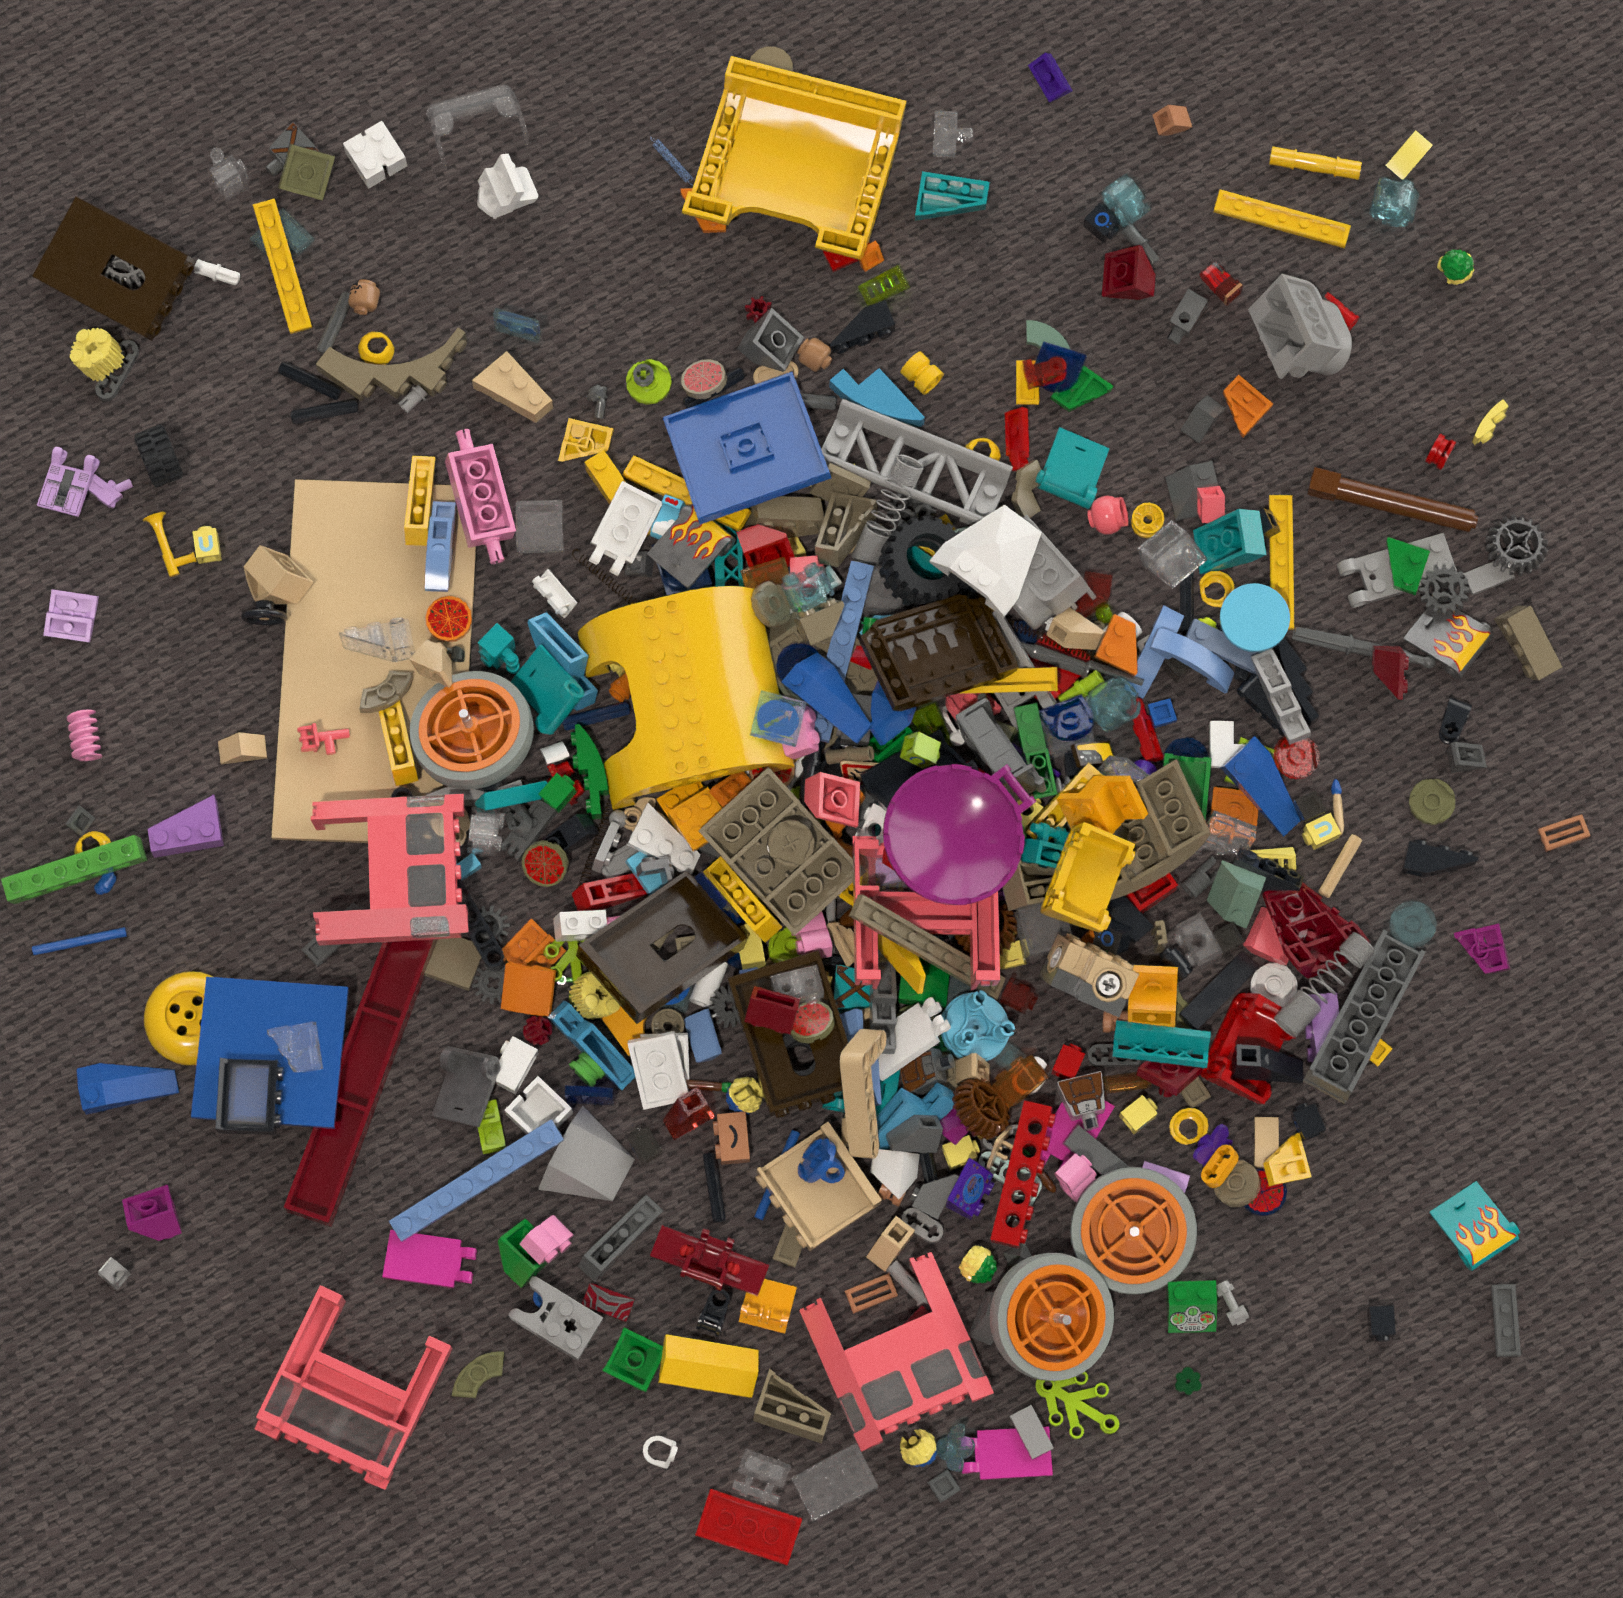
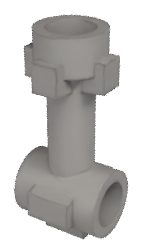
M1226 1280L1216 1285L1218 1297L1223 1296L1230 1310L1226 1314L1232 1326L1246 1322V1319L1250 1317L1244 1305L1238 1306L1231 1292L1234 1289L1232 1283L1230 1284Z

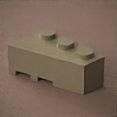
M832 492L815 545V556H818L820 564L840 566L857 544L867 521L874 522L877 518L871 513L872 510L878 511L876 500Z
M780 496L748 508L751 514L743 529L759 524L786 533L788 538L819 534L824 520L821 498Z
M1515 606L1494 618L1512 647L1514 654L1522 663L1523 672L1528 678L1540 680L1562 668L1531 606Z
M1020 860L1017 870L1003 886L1008 911L1042 905L1055 869L1038 867V864H1027Z
M769 1369L753 1421L822 1444L831 1413L808 1396L801 1394L789 1382L786 1383Z

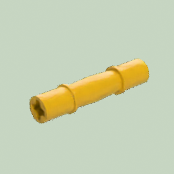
M1272 146L1269 164L1291 168L1292 170L1298 168L1311 172L1334 174L1333 177L1339 176L1358 180L1362 162L1342 159L1340 157L1336 159L1318 154L1297 152V149L1290 150Z

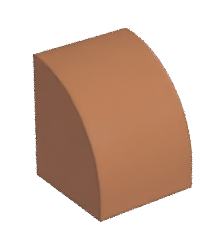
M1167 105L1153 114L1158 134L1161 136L1176 134L1192 128L1187 108L1184 106Z

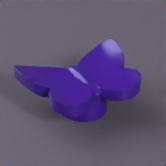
M1220 1124L1211 1135L1206 1134L1199 1140L1198 1148L1195 1150L1193 1158L1202 1164L1203 1167H1205L1220 1146H1232V1140L1227 1138L1229 1135L1228 1127Z

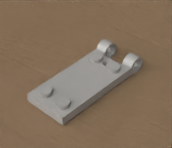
M1444 533L1408 543L1430 551L1421 579L1427 580L1426 572L1433 574V567L1435 566L1439 571L1442 570L1443 565H1446L1447 570H1450L1452 566L1455 567ZM1388 549L1337 563L1340 576L1359 572L1365 590L1348 595L1351 608L1406 593L1393 588ZM1374 575L1375 580H1371L1369 576ZM1421 582L1419 583L1418 589L1424 587L1423 585H1421Z
M995 611L992 612L1019 668H1035L1006 617H1002ZM1049 691L1025 692L1024 696H1021L1020 692L995 693L1016 729L1017 724L1013 708L1022 705L1034 696L1038 698L1039 703L1047 713L1058 706L1055 698Z

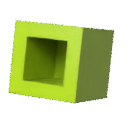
M919 731L907 735L904 738L900 758L921 768L936 764L939 758L941 742Z

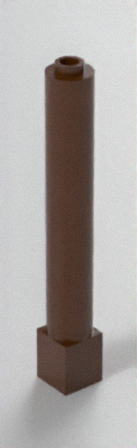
M1314 467L1307 495L1330 501L1337 499L1465 532H1470L1471 528L1475 529L1478 521L1475 510L1341 477V473Z

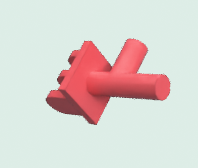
M316 723L297 728L298 733L301 735L299 738V742H302L301 752H317L320 746L319 742L324 741L326 754L333 755L336 753L334 740L350 737L349 729L317 733Z

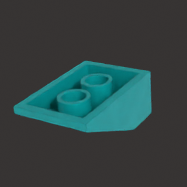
M1237 509L1193 530L1200 574L1246 564L1266 555L1259 511Z

